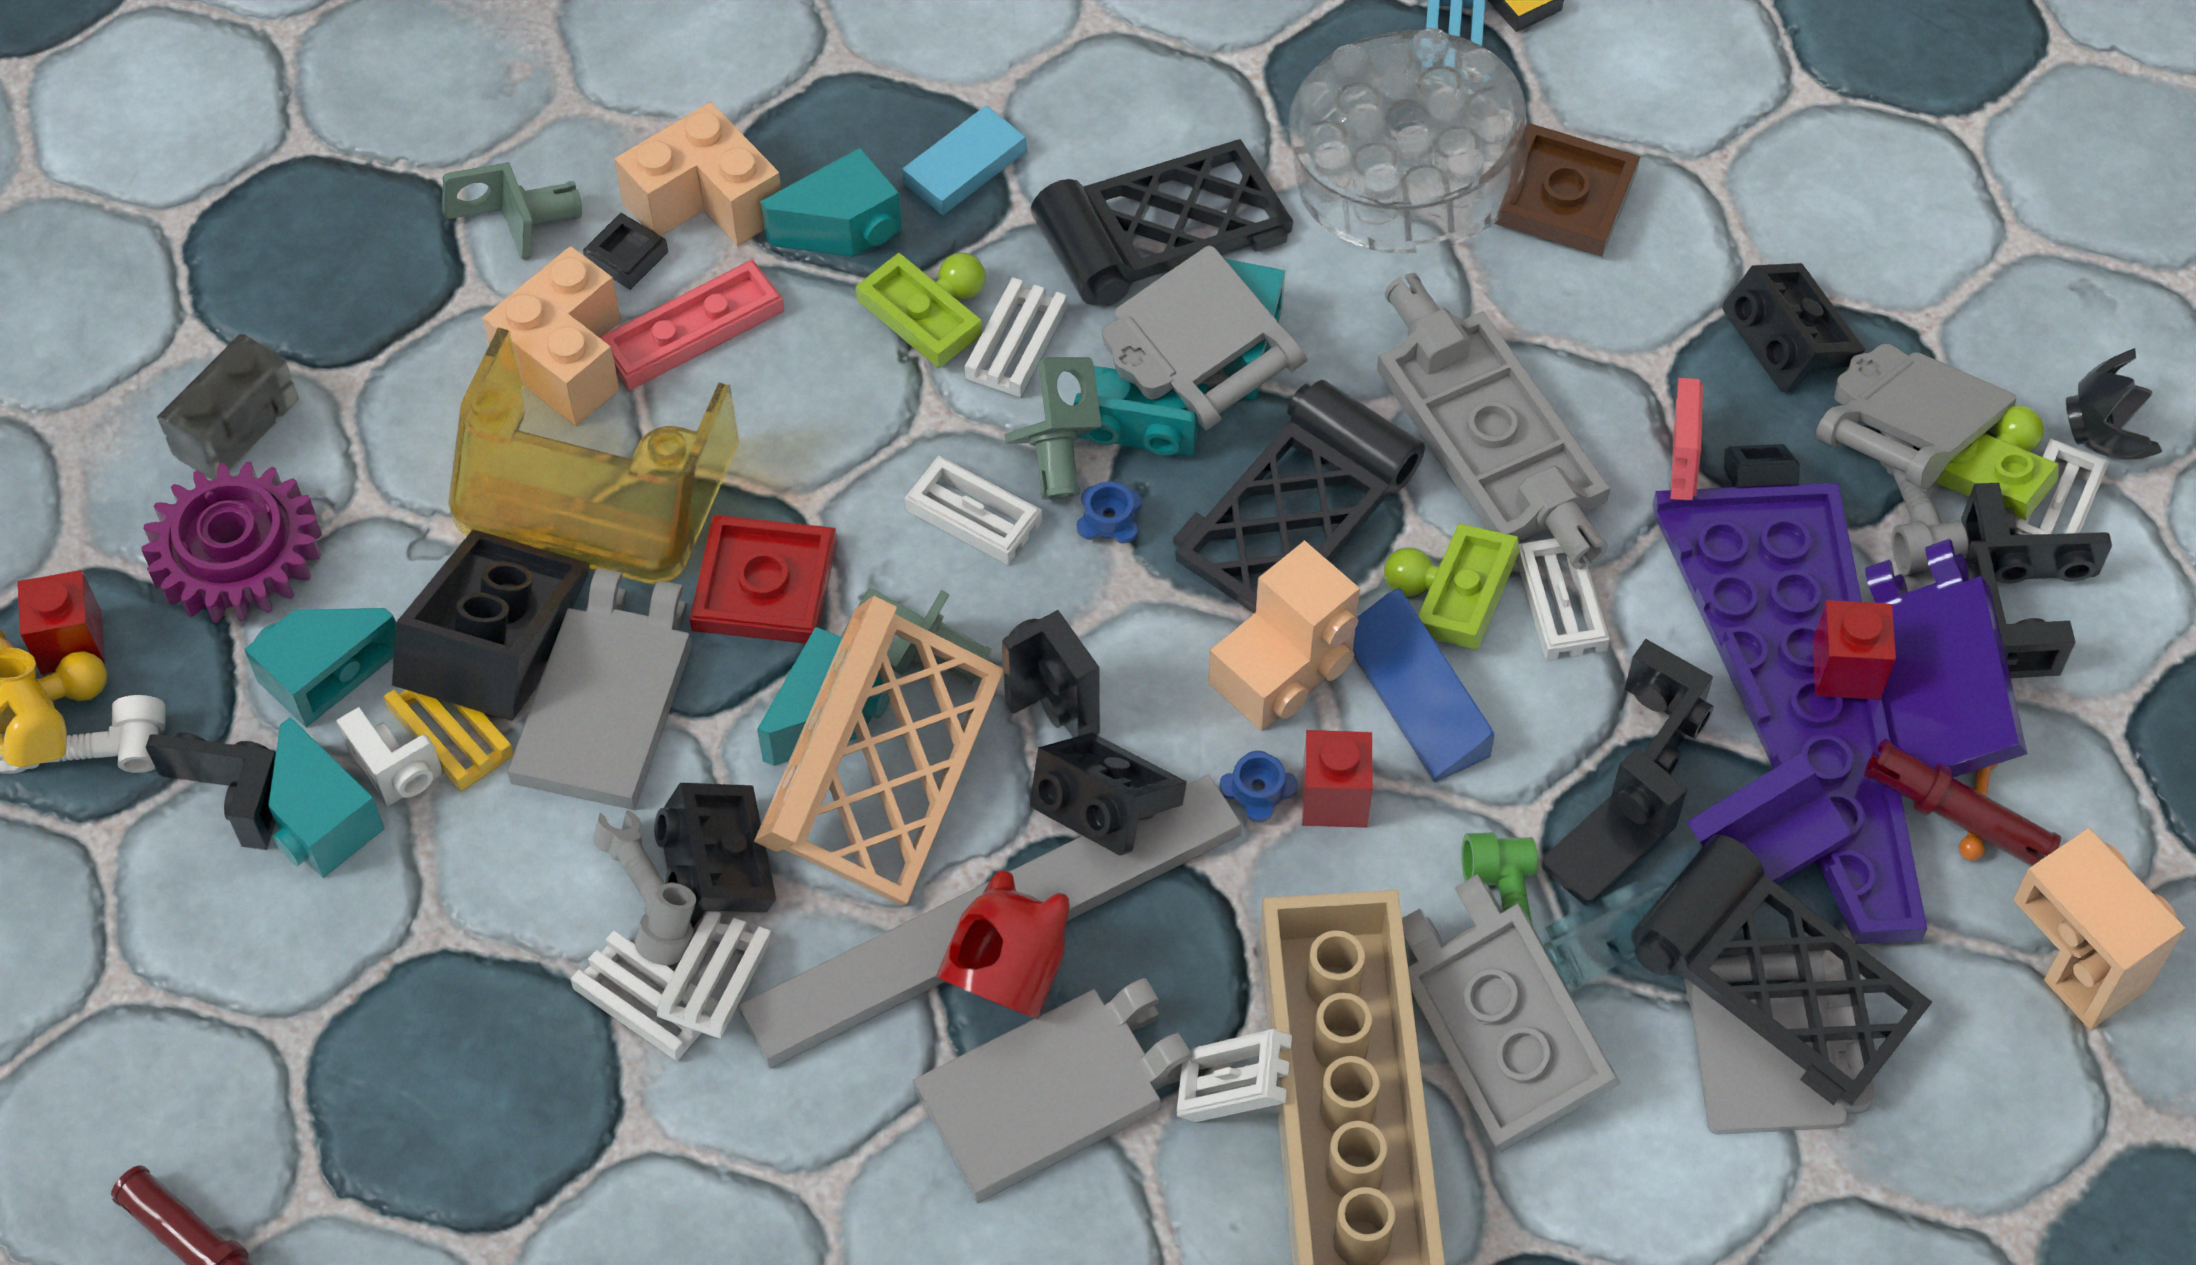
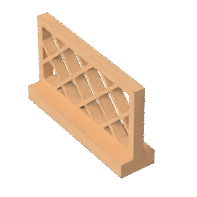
M872 596L855 608L754 842L777 853L786 850L902 906L908 903L1000 682L1003 668L896 615V606L876 596ZM894 635L916 645L925 670L896 679L887 656V651ZM934 655L947 662L937 665ZM960 667L982 678L973 701L954 708L941 672ZM878 672H880L884 684L872 688ZM928 677L941 713L913 723L900 687ZM887 692L900 728L871 737L862 714L863 707L868 698ZM968 712L961 728L957 715ZM944 720L954 747L948 760L929 766L916 730ZM855 730L859 742L847 746ZM904 735L917 771L888 781L875 745ZM862 750L876 786L846 797L837 768L842 757ZM944 770L937 786L933 773ZM920 778L930 805L923 819L905 825L891 789ZM830 789L834 801L822 805L826 793ZM879 793L892 830L863 841L849 804ZM837 809L851 845L834 852H829L807 841L816 817ZM920 828L912 845L908 832ZM894 837L896 838L905 861L897 884L875 873L866 849L867 847ZM854 853L858 865L842 857Z

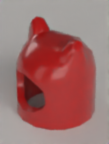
M1006 870L998 871L991 878L982 895L977 897L962 913L936 977L999 1005L1038 1019L1065 956L1066 935L1064 929L1070 909L1069 898L1066 894L1058 892L1042 902L1029 894L1016 891L1012 873Z

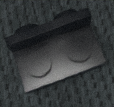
M1802 263L1752 265L1723 303L1724 313L1781 392H1793L1811 369L1849 367L1853 356L1863 354L1866 350Z
M1056 610L1041 619H1028L1017 625L1002 640L1005 704L1010 711L1017 713L1041 701L1042 707L1051 723L1056 728L1065 726L1072 737L1091 732L1096 735L1100 734V667L1060 611Z
M1091 732L1038 747L1030 806L1043 815L1122 856L1133 851L1138 820L1150 819L1156 813L1183 805L1187 781Z
M680 782L665 806L660 808L656 814L654 836L657 845L664 849L668 870L665 884H681L695 894L696 903L690 920L693 928L705 911L768 912L777 899L766 847L754 842L760 829L761 821L753 785Z

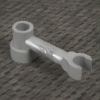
M1881 431L1882 435L1913 448V445ZM1880 462L1886 468L1888 474L1894 476L1913 520V523L1895 526L1892 531V551L1900 572L1904 575L1929 571L1930 567L1925 547L1949 538L1953 542L1955 555L1962 553L1966 557L1968 553V538L1963 524L1958 520L1942 523L1927 489L1907 482L1905 472Z
M629 810L626 811L622 829L612 827L607 822L605 816L600 813L593 835L595 845L602 851L609 853L612 859L621 862L646 903L645 914L641 918L635 939L636 950L642 957L656 964L674 965L679 963L692 940L694 932L690 920L696 903L695 894L681 884H665L642 847V836L639 832L641 822L634 813Z

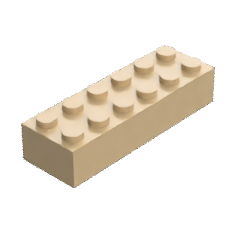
M1385 890L1262 898L1259 935L1269 1030L1276 1029L1292 1035L1291 1049L1279 1052V1059L1289 1062L1288 1076L1277 1078L1276 1086L1287 1089L1285 1103L1276 1106L1292 1265H1445L1399 891Z

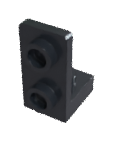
M1974 483L1961 517L1968 538V550L1972 541L1986 540L1995 579L2005 584L2018 583L2026 579L2060 578L2063 581L2075 582L2098 576L2112 548V541L2108 532L2015 535V515L2011 507H2004L2000 483Z
M1986 540L1972 541L1965 558L1969 580L1982 576L1991 588L2010 677L2060 676L2076 643L2071 621L2046 622L2040 618H2029L2015 624H2006Z
M1645 639L1632 657L1624 690L1633 694L1648 709L1657 712L1663 711L1670 715L1644 753L1671 775L1682 754L1676 748L1686 735L1696 739L1712 714L1714 705L1706 700L1713 676Z
M184 732L175 733L172 736L149 735L145 748L160 776L229 786L224 801V815L226 820L230 821L241 847L261 850L268 849L276 823L269 808L276 757L275 750H270L266 746L252 741H239L235 745L210 742L197 735Z
M1637 747L1620 762L1612 795L1544 855L1541 864L1542 869L1585 906H1591L1677 827L1688 789Z

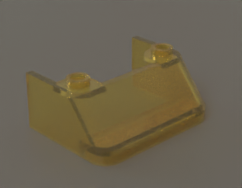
M498 327L460 405L448 499L449 509L456 528L466 536L473 529L588 562L591 569L597 570V568L621 572L623 577L645 583L656 584L658 580L667 582L677 577L684 570L739 445L730 385L718 382L697 431L677 426L656 428L648 432L640 440L632 459L519 431L525 415L521 397L524 387L510 331Z

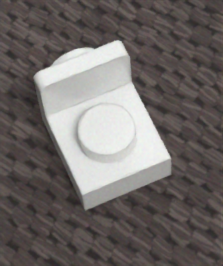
M359 707L336 720L348 753L387 807L402 798L413 797L423 792L443 772L434 744L426 734L400 747L391 731L383 722L373 727Z

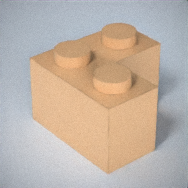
M711 101L614 158L622 203L643 226L660 236L704 210L728 237L739 246L764 230L760 201L782 190L779 171Z
M571 245L482 317L493 361L575 426L579 425L620 390L611 346L599 338L621 322L613 277Z
M1304 540L1258 578L1256 613L1210 649L1208 683L1261 731L1278 717L1282 719L1291 717L1302 707L1313 688L1324 679L1328 681L1337 679L1351 664L1354 658L1353 645L1355 628L1358 624L1357 611L1360 588Z
M2087 828L2030 867L2013 899L2019 908L2059 949L2044 981L2089 1030L2095 1028L2150 989L2185 930V927L2177 919V915L2168 901L2162 896L2152 893L2129 869L2124 856L2112 845L2105 844L2090 828Z

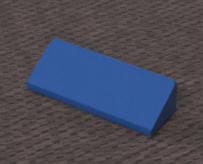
M1398 588L1386 594L1357 617L1358 624L1355 628L1354 658L1434 783L1491 757L1494 742V732L1403 592Z

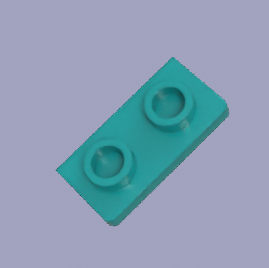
M1094 366L1102 427L1079 434L1078 438L1088 439L1099 445L1118 444L1148 449L1159 455L1177 454L1189 457L1194 456L1200 425L1197 422L1196 413L1188 410L1174 389L1160 398L1148 399L1135 384L1120 378L1116 369ZM1200 383L1197 385L1203 394L1207 393L1208 384ZM1081 393L1076 394L1073 406L1079 402Z

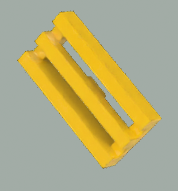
M395 689L383 696L387 709L414 739L423 734L429 737L434 744L443 772L460 792L514 755L511 743L483 712L451 703L491 748L492 752L488 755L484 753L436 698L408 690L398 694ZM418 701L473 765L465 770L410 708V705Z

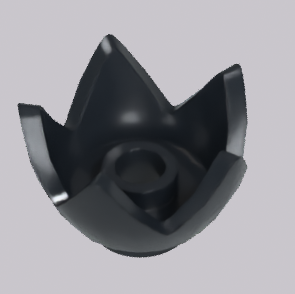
M2135 348L2099 364L2079 381L2078 395L2066 398L2067 416L2077 445L2090 442L2095 453L2123 460L2142 459L2162 452L2158 442L2151 441L2147 436L2121 429L2152 395L2150 389L2135 385L2133 378L2116 374L2119 369L2136 359Z

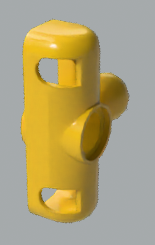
M0 630V755L6 763L15 767H27L57 760L66 754L67 729L64 718L54 708L53 701L66 696L69 699L81 702L92 700L99 695L107 684L108 674L100 658L86 651L70 653L61 660L55 673L36 679V662L34 657L27 651L14 648ZM1 733H5L4 740L1 736Z

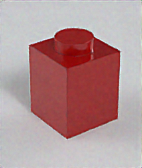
M82 570L17 581L20 635L29 653L34 657L40 674L55 672L61 660L74 652L86 651L94 654L105 663L102 613Z
M1826 600L1812 641L1815 696L1881 700L1896 660L1892 604Z
M1306 730L1302 769V826L1367 828L1373 790L1372 732Z

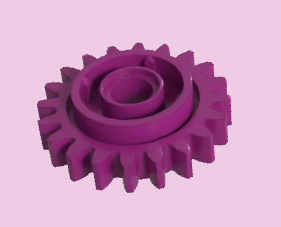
M246 462L240 469L239 475L231 476L227 465L220 463L215 480L209 481L202 472L197 470L193 472L194 489L187 490L183 486L173 484L171 490L176 503L156 502L153 507L160 522L144 524L143 529L150 543L141 547L149 566L147 570L155 588L162 589L167 603L174 605L182 601L185 611L190 617L198 614L206 605L212 621L217 623L223 617L228 607H233L237 618L240 621H245L248 615V606L252 603H257L265 613L272 612V603L269 597L273 593H278L284 598L292 599L294 593L289 579L310 580L312 576L306 561L320 559L321 553L316 539L322 536L309 495H301L297 481L294 478L281 483L277 469L274 467H270L260 478H257L252 462Z

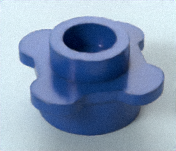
M1102 482L1095 486H1090L1082 492L1081 502L1084 505V515L1077 521V532L1081 537L1087 540H1093L1098 536L1114 538L1119 543H1129L1137 537L1138 527L1134 523L1135 512L1142 507V498L1139 493L1117 482ZM1104 513H1114L1115 516L1107 518L1104 516Z
M1259 750L1251 751L1243 756L1236 763L1233 773L1223 775L1219 783V790L1224 798L1236 800L1246 809L1247 817L1255 822L1269 820L1272 817L1273 808L1281 800L1294 797L1298 787L1296 777L1291 773H1285L1282 763L1276 757ZM1254 783H1263L1265 787L1262 790H1256L1252 785Z

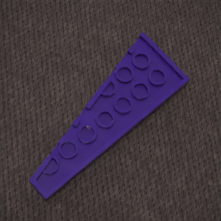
M1839 483L1697 489L1693 500L1670 499L1671 490L1655 491L1652 503L1654 516L1773 769L1802 752L1817 774L1826 794L1852 833V839L1817 860V863L1856 944L1922 941L1927 931V924L1901 794L1874 779L1864 776V770L1873 752L1878 755L1880 754L1877 750L1879 743L1883 739L1890 741L1882 698L1877 700L1815 696L1812 641L1826 600L1862 602Z

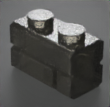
M239 334L157 416L163 433L167 435L166 441L171 453L178 460L194 470L202 472L211 480L216 479V472L220 463H225L230 470L276 423L275 419L283 416L299 400L295 385L290 380L292 377L287 362L280 355L247 335Z

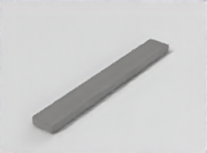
M1208 774L1186 785L1182 806L1156 813L1150 819L1138 820L1134 848L1131 853L1119 856L1090 839L1081 836L1009 872L1014 876L1016 891L1029 894L1042 902L1058 892L1066 894L1069 898L1070 909L1067 921L1240 836L1242 824ZM989 882L738 1004L740 1015L768 1067L772 1068L946 982L936 977V974L964 910L977 897L982 895Z

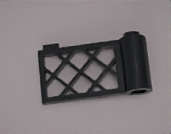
M1241 139L1083 186L1078 180H1059L1040 191L1031 205V214L1079 296L1086 304L1095 306H1109L1117 303L1128 293L1132 282L1170 271L1204 247L1213 246L1220 254H1224L1251 245L1254 251L1257 252L1286 243L1288 233H1291L1293 219ZM1234 162L1242 174V179L1237 184L1209 175L1214 167ZM1171 180L1193 186L1187 200L1157 191L1160 184ZM1205 190L1232 199L1227 212L1224 213L1197 204L1196 202L1201 191ZM1122 196L1141 203L1135 216H1131L1111 209L1106 200ZM1242 202L1264 209L1269 219L1255 223L1237 217L1235 214ZM1153 206L1180 215L1175 228L1171 229L1143 220L1149 207ZM1189 218L1219 228L1217 235L1205 239L1183 233V230ZM1136 235L1167 245L1164 252L1140 258L1132 243Z
M1321 379L1312 386L1306 383L1297 390L1287 409L1288 415L1291 416L1290 422L1206 517L1195 512L1173 537L1174 545L1179 547L1175 551V558L1178 563L1252 613H1256L1257 593L1250 587L1249 574L1266 572L1290 552L1287 530L1323 526L1325 542L1317 551L1331 562L1388 495H1395L1409 482L1424 456L1425 445L1423 442L1326 380ZM1291 447H1294L1313 460L1315 473L1279 478L1277 463ZM1322 466L1328 469L1329 471L1323 472ZM1271 472V479H1264ZM1351 484L1366 494L1355 507L1329 510L1325 487ZM1317 488L1321 511L1293 515L1284 514L1281 492ZM1274 493L1277 517L1241 521L1239 506L1248 496ZM1233 514L1234 522L1225 523ZM1340 524L1332 533L1331 525ZM1280 532L1283 555L1246 559L1243 536ZM1236 537L1239 561L1213 564L1198 554L1209 540ZM1241 575L1242 583L1232 576Z
M1713 835L1706 841L1633 928L1631 933V939L1635 946V956L1646 969L1659 976H1666L1667 974L1684 976L1806 1070L1800 1080L1833 1106L1839 1098H1842L1851 1106L1854 1104L1932 1003L1926 996L1767 877L1762 864L1755 854L1744 844L1725 835ZM1764 901L1788 919L1791 938L1758 939L1754 913ZM1743 929L1745 940L1732 941L1738 932ZM1804 932L1811 937H1805ZM1829 950L1843 961L1846 980L1814 982L1808 951ZM1794 952L1800 983L1767 984L1761 954ZM1747 954L1753 985L1731 986L1709 968L1719 956ZM1860 974L1866 979H1860ZM1884 992L1908 1010L1899 1023L1870 1025L1864 993ZM1849 994L1855 1026L1823 1027L1817 996ZM1803 997L1809 1028L1786 1029L1773 1019L1770 998ZM1749 999H1756L1757 1005H1755ZM1886 1038L1875 1052L1873 1039ZM1859 1040L1864 1067L1854 1080L1829 1061L1826 1041ZM1805 1042H1812L1813 1049Z

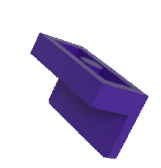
M1802 752L1686 821L1701 846L1713 835H1725L1744 844L1758 858L1765 875L1776 884H1779L1852 839L1849 827L1826 794L1817 774Z

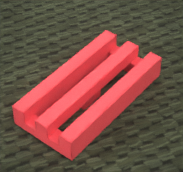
M1678 378L1673 427L1670 499L1693 500V496H1696L1702 435L1703 384L1700 383V379Z

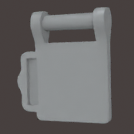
M1213 246L1204 247L1118 306L1115 310L1117 320L1107 324L1102 329L1104 346L1113 356L1115 368L1120 378L1135 384L1148 399L1160 398L1174 389L1188 410L1196 413L1197 422L1205 431L1222 421L1219 415L1221 412L1285 368L1293 372L1307 362V357L1296 341L1276 321ZM1264 339L1272 347L1206 394H1203L1198 389L1197 385Z
M1881 344L1872 352L1853 356L1849 369L1838 377L1834 398L1843 405L1832 407L1825 413L1818 424L1816 438L1818 441L1833 448L1843 444L1905 472L1907 482L1920 488L1928 489L1934 484L1954 457L2001 420L2010 407L2015 406L2016 395L1921 353H1911L1907 356L1892 345ZM1858 422H1863L1871 427H1874L1891 436L1903 440L1911 445L1920 448V450L1917 451L1891 438L1879 434L1871 429L1859 425Z
M1808 951L1814 982L1826 981L1822 951ZM1794 952L1761 954L1766 981L1799 979ZM1748 955L1719 956L1709 968L1727 983L1752 982ZM1684 977V984L1691 1006L1707 1125L1711 1133L1719 1135L1839 1128L1845 1123L1848 1113H1861L1869 1109L1874 1097L1873 1080L1852 1106L1842 1098H1839L1833 1106L1800 1080L1806 1070ZM1827 995L1817 996L1823 1027L1855 1026L1852 1006L1829 1007ZM1803 997L1770 998L1773 1019L1786 1029L1809 1028ZM1749 999L1751 1002L1757 1005L1756 999ZM1859 1040L1826 1041L1829 1061L1854 1080L1864 1067ZM1805 1042L1813 1049L1812 1042Z

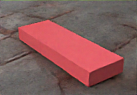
M751 259L599 338L611 346L617 376L627 390L630 391L784 312L783 298L755 261Z

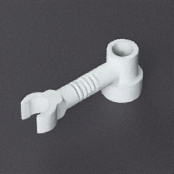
M131 695L119 698L112 704V726L109 727V731L93 732L92 734L86 733L85 735L83 733L79 735L73 734L72 736L67 735L66 754L60 759L45 763L60 762L61 760L67 761V759L72 761L73 759L79 760L80 758L92 759L93 757L118 756V767L124 771L144 773L155 770L156 768L145 746L150 734H164L166 705L162 700L146 695ZM1 733V736L4 740L5 733ZM0 755V774L20 773L26 769L37 768L40 765L15 767L6 763Z

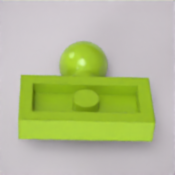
M963 252L955 253L943 261L939 269V280L935 282L902 254L898 253L855 286L857 301L937 368H941L982 335V320L958 300L971 299L981 292L986 281L985 268L974 255Z
M2015 405L2010 407L2001 420L1994 425V437L1982 434L1947 464L1934 483L1968 497L1974 483H2000L2004 507H2011L2016 517L2026 521L2058 481L2059 464L2030 452L2043 439L2044 423L2041 416L2034 409L2023 405Z
M1458 523L1440 566L1433 565L1428 555L1417 548L1405 547L1398 549L1387 559L1384 566V579L1392 591L1399 588L1405 597H1415L1429 590L1418 617L1433 640L1478 650L1519 555L1518 536Z

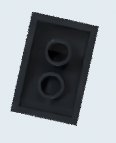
M473 529L397 620L392 686L480 711L488 717H500L513 721L536 690L541 680L567 609H573L589 574L590 563Z

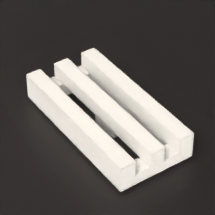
M1012 277L965 365V379L1021 398L1067 309V295L1056 292L1052 298L1045 295L1044 287L1034 284L1032 289L1028 290L1023 288V280ZM1018 305H1023L989 371L984 370ZM1037 310L1045 312L1012 377L1003 376Z
M2050 438L2043 457L2053 462L2057 457L2068 463L2040 529L2028 524L2031 515L2026 521L2016 517L2015 535L2052 534L2079 467L2091 470V474L2066 530V533H2080L2110 462Z
M939 455L904 498L905 511L1008 566L1015 558L1016 548L1018 546L1023 548L1029 540L1030 530H1037L1042 523V509ZM938 479H940L943 482L957 488L958 490L974 497L975 499L1017 520V522L1014 525L1000 518L999 516L985 510L983 504L973 500L968 496L961 497L955 494L954 492L938 485L936 482L938 481Z
M1555 538L1519 544L1520 552L1516 561L1545 661L1558 659L1559 653L1569 651L1570 657L1583 655L1584 649L1592 647L1595 653L1606 652L1610 638L1587 562L1586 567L1575 569L1566 555L1588 631L1579 632L1556 556L1558 553H1565ZM1541 556L1563 635H1557L1535 557Z
M707 911L659 999L656 1017L721 1039L769 946L771 930L758 926L755 934L745 931V921L733 918L730 925L720 923L721 913ZM713 940L720 942L686 1008L678 1006ZM735 948L745 951L712 1016L709 1017L701 1014Z
M613 930L605 939L607 946L602 952L596 950L588 958V968L584 972L578 970L570 979L572 987L596 1006L675 1061H678L702 1032L674 1023L682 1029V1032L676 1037L598 983L603 976H606L657 1012L659 999L662 994L615 962L620 959L664 990L675 971L666 965L648 961L638 953L634 943ZM690 983L681 1000L685 1005L688 1004L696 989L695 985ZM710 996L701 1014L711 1017L718 1005V1001Z
M1270 1029L1189 1049L1192 1058L1182 1063L1177 1117L1192 1122H1200L1284 1104L1287 1089L1276 1086L1277 1078L1288 1076L1289 1062L1279 1059V1052L1291 1049L1292 1035L1276 1029ZM1259 1056L1257 1064L1235 1069L1227 1067L1215 1070L1213 1074L1198 1077L1199 1069ZM1254 1083H1256L1255 1085H1250V1086H1246V1087H1241V1088H1237V1089H1232V1090H1228V1091H1223V1092H1219V1093H1214V1094H1210V1095H1205V1096H1201V1097H1196V1095H1197V1096H1200V1095H1204V1094H1209V1093H1213V1092H1218V1091H1222V1090H1227V1089H1231V1088H1236V1087H1240V1086H1245V1085H1249V1084H1254Z

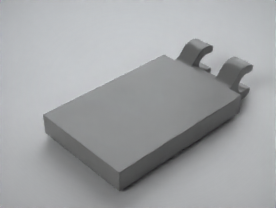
M597 568L591 582L586 612L568 608L507 771L511 784L621 808L636 809L692 648L690 634L678 631L687 609V603L680 601L683 585L658 580L651 597L649 616L622 611L627 591L626 589L619 588L623 578L621 572Z
M1477 874L1455 887L1458 896L1475 924L1474 926L1443 943L1429 917L1426 918L1420 908L1403 917L1402 923L1404 937L1418 962L1408 967L1411 992L1494 1146L1502 1152L1620 1085L1621 1082L1524 910L1519 904H1516L1502 912L1489 886L1486 883L1484 884Z
M1146 978L1127 985L1105 1005L1095 989L1039 1016L1038 1019H1033L913 1079L914 1090L977 1204L1160 1110V1098L1155 1091L1163 1086L1180 1081L1182 1063L1191 1059L1192 1054L1179 1033L1169 1035L1160 1040L1146 1054L1143 1052L1132 1031L1143 1028L1159 1018V1013L1154 1005L1159 1003V999Z

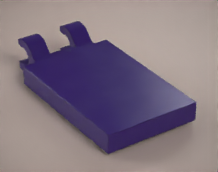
M1949 538L1925 547L1927 561L1936 581L1934 584L1908 592L1904 576L1902 574L1894 575L1893 565L1890 560L1866 567L1865 574L1875 603L1892 604L1896 660L1881 697L1890 741L1896 747L1933 767L1941 763L1952 769V777L1954 778L2027 755L2028 753L1991 588L1982 576L1969 580L1965 558L1962 553L1955 555L1953 542Z

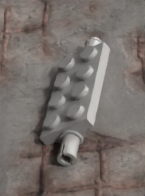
M1415 273L1405 274V279L1410 285L1409 288L1401 277L1392 281L1386 288L1385 298L1393 305L1409 328L1407 339L1399 347L1378 355L1377 371L1487 530L1518 536V541H1522L1544 530H1550L1575 569L1586 567V562L1582 558L1583 555H1585L1590 564L1599 560L1606 553L1608 544L1600 537L1584 512L1607 503L1610 487L1488 316L1482 311L1462 320L1450 314L1445 308L1440 310L1422 285L1419 276Z

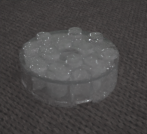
M1427 28L1423 30L1382 33L1343 45L1309 73L1299 87L1291 105L1289 132L1295 179L1300 191L1301 200L1307 211L1323 228L1342 240L1359 247L1387 253H1417L1416 245L1435 243L1450 239L1451 246L1478 235L1504 215V210L1514 203L1522 189L1528 164L1526 104L1523 91L1513 72L1500 58L1483 46L1465 38L1444 33L1436 28Z

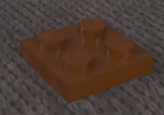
M1529 123L1492 207L1490 223L1603 257L1637 174L1640 156Z

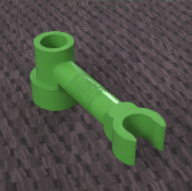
M1493 832L1466 833L1463 837L1461 849L1462 870L1465 881L1478 874L1484 884L1486 883L1488 886L1495 885V888H1499L1503 912L1519 904L1533 926L1524 877H1534L1537 872L1538 857L1534 839L1532 837L1497 839Z

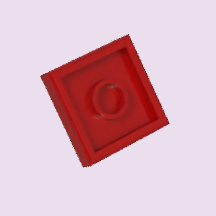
M713 515L689 618L691 631L806 644L815 627H820L837 544L836 528Z

